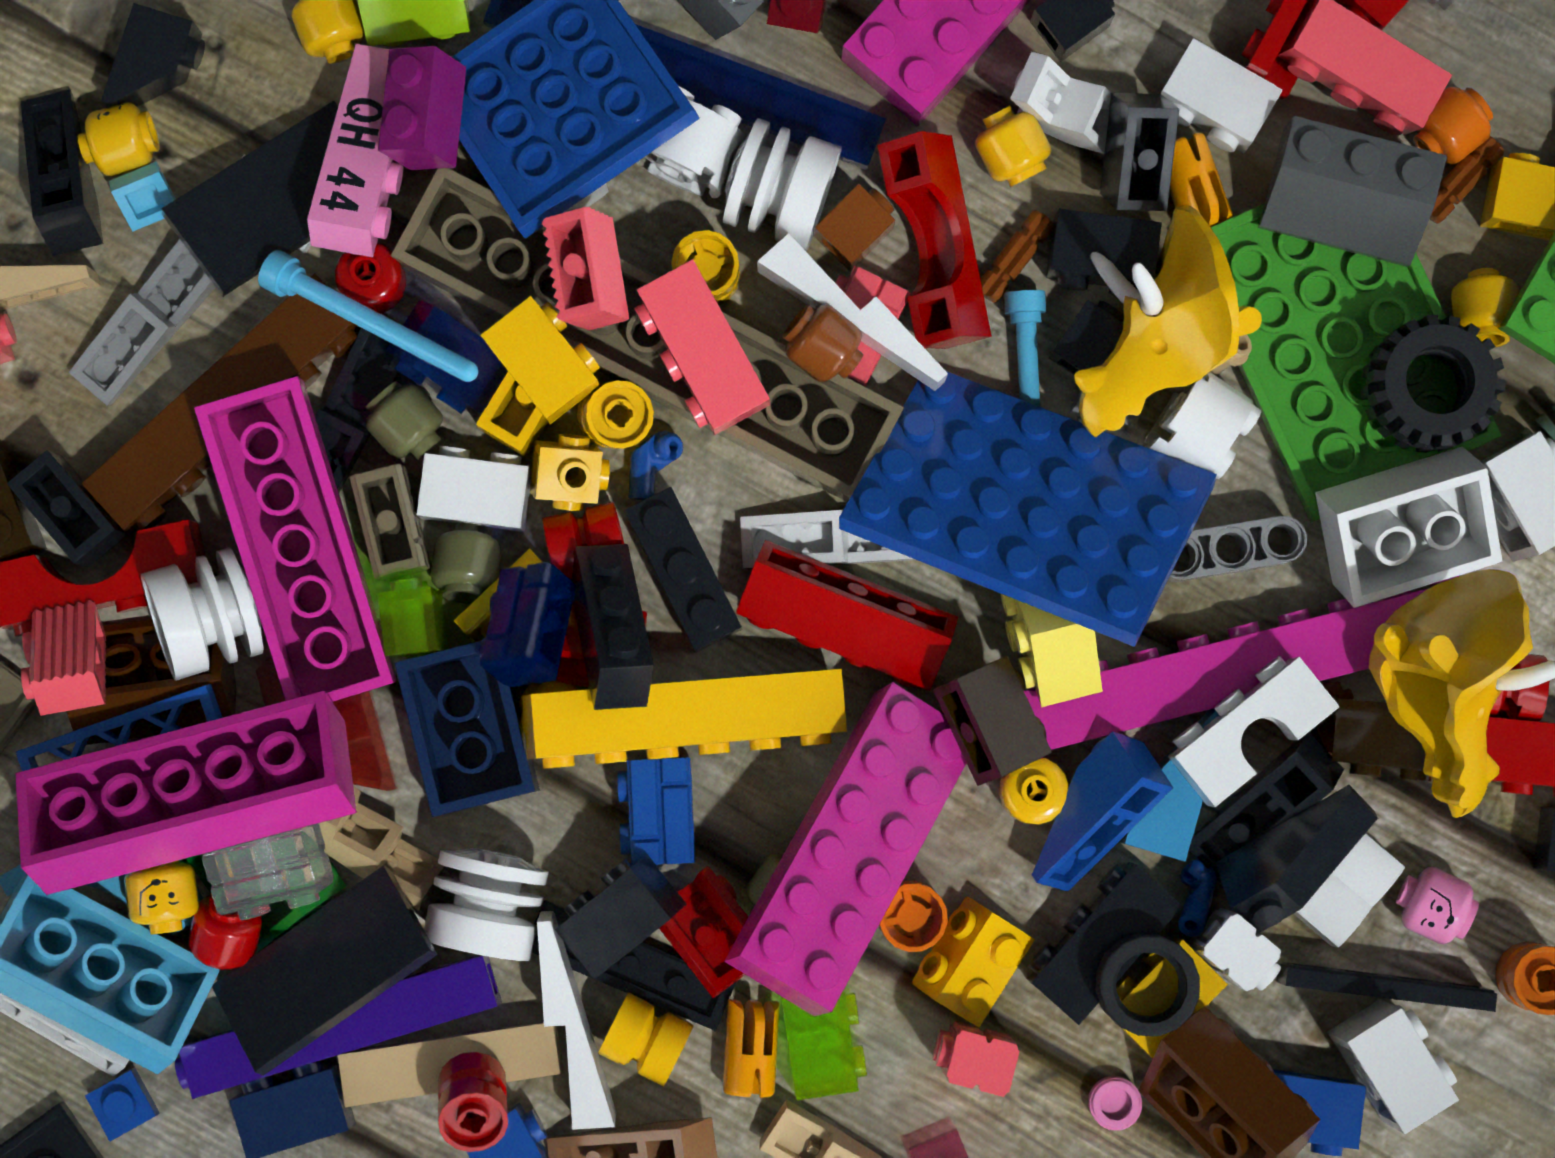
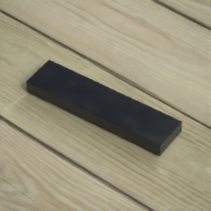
M544 900L534 924L537 925L540 912L554 911L558 926L566 921L569 916L564 911V907ZM538 928L532 953L539 955ZM643 941L595 979L625 993L630 992L653 1005L714 1031L718 1027L727 1001L736 984L735 982L719 995L712 998L681 957ZM564 942L572 970L593 978Z
M1289 962L1279 964L1281 970L1277 974L1276 982L1290 987L1496 1012L1497 993H1494L1492 989L1482 986Z

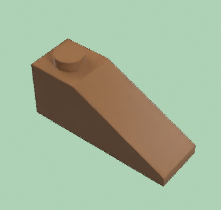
M712 1117L667 1120L546 1138L549 1158H717Z

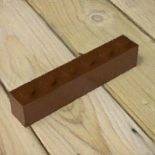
M316 273L311 276V278L326 285ZM298 294L289 296L81 484L123 530L136 533L139 529L143 530L154 527L167 514L163 507L178 494L181 497H186L197 489L206 478L202 472L211 465L194 407L296 376L304 380L307 389L319 378L321 371L318 367L334 354L336 358H339L352 349L358 336L357 332L361 327Z

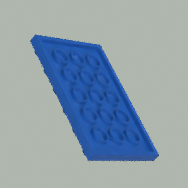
M947 372L948 375L945 383L936 391L918 380L903 405L904 409L883 449L873 457L839 516V529L1135 647L1215 486L1217 474L1105 431L1095 438L1087 431L1083 423L950 372Z

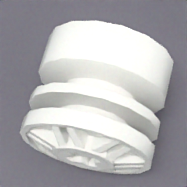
M757 118L751 132L740 144L725 187L726 207L723 223L736 227L745 206L752 207L748 224L749 232L756 233L767 213L777 216L775 240L780 241L789 233L807 251L814 236L815 226L818 224L842 146L809 136L798 155L794 156L788 154L790 129L782 126L773 148L765 146L770 122Z
M229 547L216 551L220 574L218 576H214L211 566L204 555L196 557L195 571L197 582L189 585L176 564L141 574L143 589L155 631L175 681L209 671L208 645L217 643L222 655L230 664L237 662L238 654L234 637L237 636L240 637L249 657L263 654L261 620L247 575L239 565L233 550Z
M478 848L457 851L440 850L438 864L460 870L459 878L438 875L434 878V885L454 893L455 898L453 904L435 903L428 906L424 931L430 942L439 946L483 956L529 961L537 925L516 917L517 907H539L542 905L543 897L521 891L522 883L546 885L549 871L536 868L520 857Z

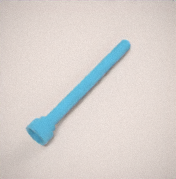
M275 250L263 262L259 271L258 282L262 288L279 297L298 294L462 381L471 382L477 378L479 371L474 362L307 276L306 270L301 267L299 259L281 250Z
M1020 290L1004 293L1005 315H1010L1011 325H1016L1019 399L1040 407L1036 324L1042 323L1041 313L1046 312L1045 291Z

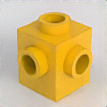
M559 434L558 442L534 440L530 493L535 499L553 500V508L582 511L584 503L598 504L599 490H607L610 474L609 460L602 459L603 452L596 445H589L590 437ZM577 467L576 472L572 476L565 477L569 469Z

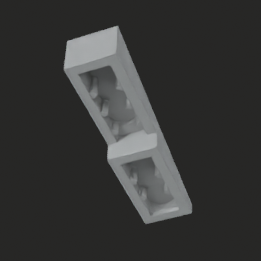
M180 239L138 293H130L69 371L75 379L106 406L112 405L216 288Z

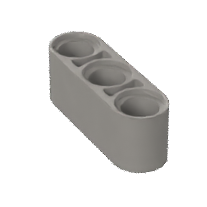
M1277 516L1192 530L1184 547L1190 557L1189 565L1184 572L1173 570L1167 582H1183L1275 567L1291 562L1300 557L1307 546L1305 528L1298 520L1292 517ZM1273 527L1285 530L1290 536L1291 547L1285 555L1274 553L1269 547L1268 535ZM1221 536H1230L1238 542L1240 556L1235 563H1226L1218 556L1216 544Z

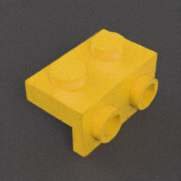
M967 896L959 908L949 917L943 937L921 961L912 984L939 1004L979 1028L1035 939Z

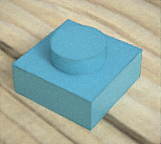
M157 161L109 181L110 191L132 232L165 219L162 216V208L176 200Z

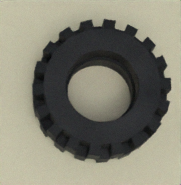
M1438 314L1427 315L1418 321L1413 319L1383 338V341L1374 347L1368 356L1371 358V361L1364 366L1361 378L1367 379L1366 386L1360 390L1361 399H1368L1371 407L1365 410L1370 421L1376 418L1381 424L1377 431L1384 438L1390 435L1396 438L1394 445L1403 449L1412 446L1416 447L1415 452L1427 453L1436 449L1439 452L1473 438V435L1483 431L1491 423L1489 417L1498 413L1502 404L1501 401L1496 399L1498 394L1505 391L1506 380L1498 379L1497 372L1504 369L1501 357L1493 360L1489 352L1496 347L1490 338L1481 341L1476 336L1481 329L1472 323L1465 327L1459 325L1460 318L1449 315L1441 320L1438 319ZM1421 355L1432 356L1446 363L1453 371L1457 381L1458 392L1451 410L1443 414L1431 413L1422 409L1411 398L1407 389L1406 375L1409 364L1414 358Z

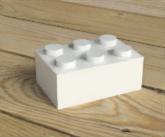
M1463 446L1315 492L1332 584L1354 608L1503 562L1488 469Z

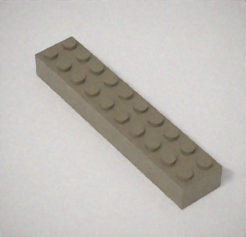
M449 168L437 169L395 246L391 257L397 260L403 269L498 319H502L530 296L540 307L548 301L557 313L560 312L555 307L558 300L553 297L556 289L552 287L555 279L550 276L553 269L548 266L551 258L546 255L550 248L545 246L548 238L543 235L546 227L543 226L527 238H524L493 191ZM620 258L630 319L590 331L566 323L567 327L560 333L572 348L582 343L600 366L597 370L600 373L614 380L632 382L641 387L650 399L695 422L684 401L693 395L683 378L676 382L672 380L659 356L660 353L667 350L658 332L648 336L634 310V307L642 304L637 289L652 282L657 277ZM723 313L770 398V406L718 433V435L848 502L873 457L883 449L904 407L847 377L843 379L838 374L826 382L816 381L789 360L785 351L786 345ZM709 424L703 426V427H705V428L711 430Z

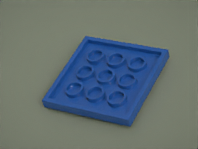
M534 0L452 56V58L467 67L459 140L524 238H527L543 227L541 224L546 217L565 212L700 119L693 106L619 0Z

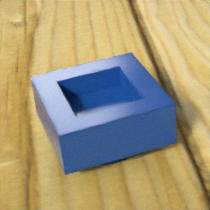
M136 1068L85 1095L110 1142L160 1114Z

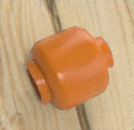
M1448 87L1443 91L1435 108L1428 116L1423 129L1417 130L1418 134L1413 137L1415 145L1420 149L1447 155L1446 163H1459L1488 140L1491 134L1490 121L1493 119V113L1483 97L1472 88L1467 87L1465 90H1462L1458 87Z

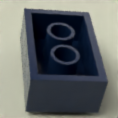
M495 637L395 662L432 817L540 791L533 760H527L526 737L520 720L521 711L503 639Z

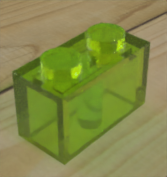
M410 578L391 581V591L377 593L386 657L400 660L449 649L442 591L428 586V581H422V578Z
M843 990L833 1011L817 1016H812L781 997L796 1101L858 1092L857 1078L866 1077L867 1071L863 1045L852 1046L850 1025L859 1024L855 993L845 994Z

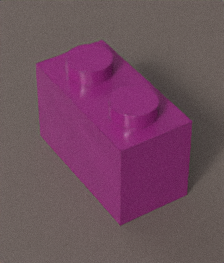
M436 46L389 49L378 151L410 170L456 168L467 67Z

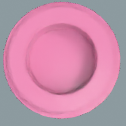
M1108 1076L1096 1082L1090 1090L1088 1107L1092 1117L1102 1127L1109 1130H1123L1133 1125L1139 1118L1142 1110V1098L1138 1089L1129 1080L1120 1076Z

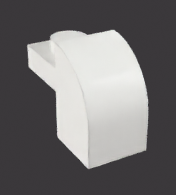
M1031 51L1024 69L1016 78L1014 91L1010 98L1020 107L1017 113L1024 111L1033 115L1038 120L1043 132L1077 147L1104 154L1111 92L1105 86L1070 78L1049 56Z

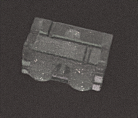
M319 823L204 853L202 862L208 882L212 885L211 893L217 913L225 915L238 912L239 919L246 920L270 912L269 904L287 900L288 907L291 909L309 905L320 900L319 892L333 883L334 875L328 854L324 851L325 843Z

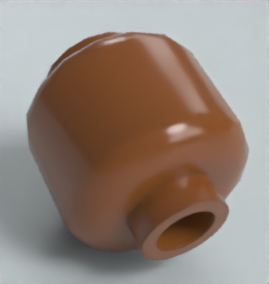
M827 303L820 304L814 308L809 304L804 306L790 322L783 334V338L788 341L785 351L789 360L818 382H826L837 374L845 379L857 367L863 357V353L857 349L862 338L861 330Z

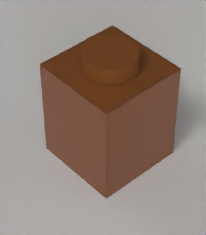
M858 184L815 226L814 237L851 272L854 266H857L894 229L895 219L890 215L894 208L879 191L872 188L867 192Z

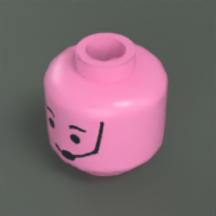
M1432 866L1423 870L1417 879L1408 875L1400 888L1395 902L1404 907L1401 917L1405 928L1443 945L1448 944L1455 937L1462 940L1466 936L1479 908V901L1473 899V889L1467 881Z

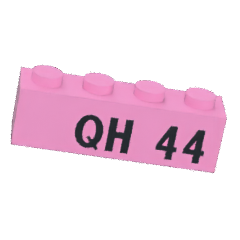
M361 44L355 45L307 218L311 246L373 257L378 238L386 239L388 236L392 214L391 208L387 207L390 194L398 195L403 177V165L378 151L389 56L388 49Z

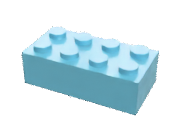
M26 874L16 885L0 915V993L157 1075L176 1060L220 969L204 965L194 957L192 952L158 934L151 935L149 929L133 923L130 919L72 888L46 895Z

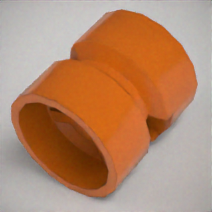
M916 880L903 881L882 918L879 927L885 938L896 948L907 952H922L933 947L943 937L948 924L947 908L941 896L928 885Z
M1522 942L1512 945L1501 955L1496 965L1495 979L1499 992L1508 1002L1519 1008L1537 1014L1555 1015V947L1535 942Z

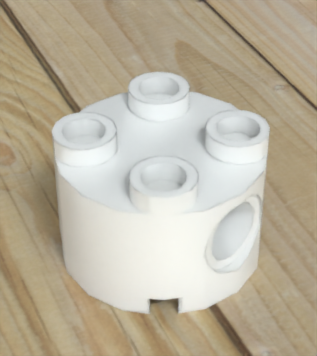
M679 86L700 119L646 155L645 158L651 161L647 171L657 178L692 194L702 196L706 187L710 188L708 193L711 195V198H718L727 182L737 150L746 138L744 133L738 128L742 118L726 107L713 105L710 110L694 102V96Z
M1209 372L1201 380L1188 385L1190 389L1186 394L1184 392L1180 394L1173 393L1156 418L1144 442L1146 443L1145 447L1215 473L1217 474L1216 478L1220 479L1236 456V453L1230 450V447L1239 433L1246 436L1260 417L1261 409L1253 405L1252 399Z

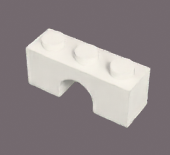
M1281 656L1276 657L1255 674L1260 681L1259 684L1245 695L1240 689L1235 690L1214 707L1219 716L1202 728L1196 722L1173 740L1178 749L1171 753L1168 758L1207 806L1216 807L1257 774L1245 759L1241 749L1242 735L1253 721L1260 718L1267 719L1276 724L1288 740H1299L1340 707L1300 657L1290 658L1286 662Z

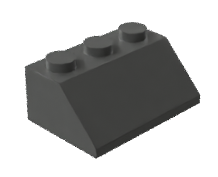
M1293 116L1284 127L1258 228L1409 267L1434 209L1447 155Z

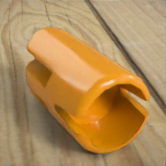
M1203 133L1192 134L1193 137L1188 140L1185 137H1181L1175 141L1169 191L1175 208L1182 205L1192 206L1202 215L1208 225L1213 227L1217 223H1222L1234 216L1206 136Z
M728 999L723 1092L725 1094L739 1097H751V1094H759L760 1098L774 1095L779 1001H767L762 1006L759 1000H748L742 1005L740 1000Z

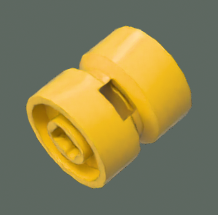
M710 230L696 231L682 238L674 249L671 261L672 270L693 259L717 304L720 306L727 302L737 290L740 279L738 253L731 241L722 234Z
M616 380L600 384L598 388L580 401L577 420L580 431L584 436L590 437L591 443L601 448L624 449L638 444L647 436L653 425L654 410L650 398L641 387L632 382Z
M628 992L598 1054L623 1065L634 1060L637 1062V1072L639 1075L664 1087L694 1024L670 1012L658 1018L655 1016L653 1005Z

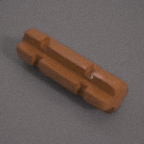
M1490 136L1488 140L1471 152V155L1466 156L1457 163L1441 181L1436 203L1430 216L1432 222L1438 224L1445 220L1455 209L1453 204L1457 205L1486 175V168L1490 169L1504 155V148L1493 137Z
M1037 210L1032 211L1021 226L1022 231H1016L991 265L993 269L991 271L987 269L980 278L983 294L986 299L994 303L1000 300L1009 287V280L1013 282L1038 250L1037 244L1039 242L1043 244L1053 231L1054 223L1045 214Z

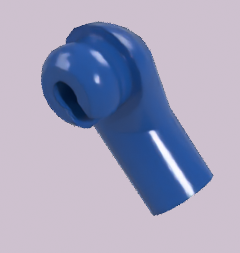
M659 431L632 451L630 457L629 499L645 500L654 495L655 474L678 459L683 452V442L677 434Z
M1197 859L1191 860L1180 874L1181 882L1189 886L1190 889L1178 921V927L1183 934L1190 937L1198 936L1204 931L1218 881L1214 869L1211 866L1209 868L1205 867L1204 863Z

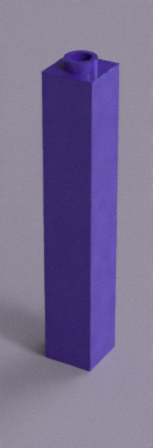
M476 955L403 978L264 1076L254 1071L233 1029L183 1045L179 1052L180 1058L175 1060V1070L181 1087L183 1089L189 1088L192 1099L498 1007L502 1003V999L489 956Z

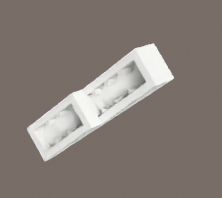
M789 233L757 261V272L806 305L809 304L814 308L820 304L827 303L833 306L861 330V342L934 391L945 383L948 373L877 296L860 310Z
M843 510L740 517L742 563L744 569H753L765 540L828 565L913 561L915 559L840 530L839 516Z
M542 911L537 921L544 1027L564 1025L566 1027L572 1130L615 1127L616 1108L564 942L555 931L558 927L554 911Z

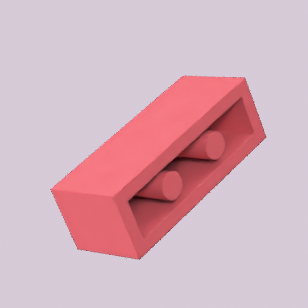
M1311 0L1307 2L1277 57L1289 63L1287 68L1293 75L1311 83L1318 81L1332 90L1330 95L1335 101L1351 109H1358L1360 107L1375 117L1373 122L1376 126L1397 136L1423 129L1428 116L1435 108L1452 77V74L1334 0Z
M693 259L637 289L642 304L634 307V310L648 336L658 332L667 350L660 353L659 356L672 380L676 382L683 378L693 396L684 401L699 428L709 424L713 434L716 435L770 406V398Z

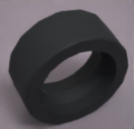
M1135 933L1119 939L1104 953L1096 970L1095 991L1103 1011L1119 1027L1138 1036H1161L1177 1030L1191 1017L1200 996V976L1193 958L1180 944L1158 934ZM1141 953H1156L1166 958L1175 968L1179 979L1178 993L1173 1004L1164 1012L1153 1016L1138 1015L1129 1011L1120 1001L1116 990L1117 975L1121 966L1129 958Z

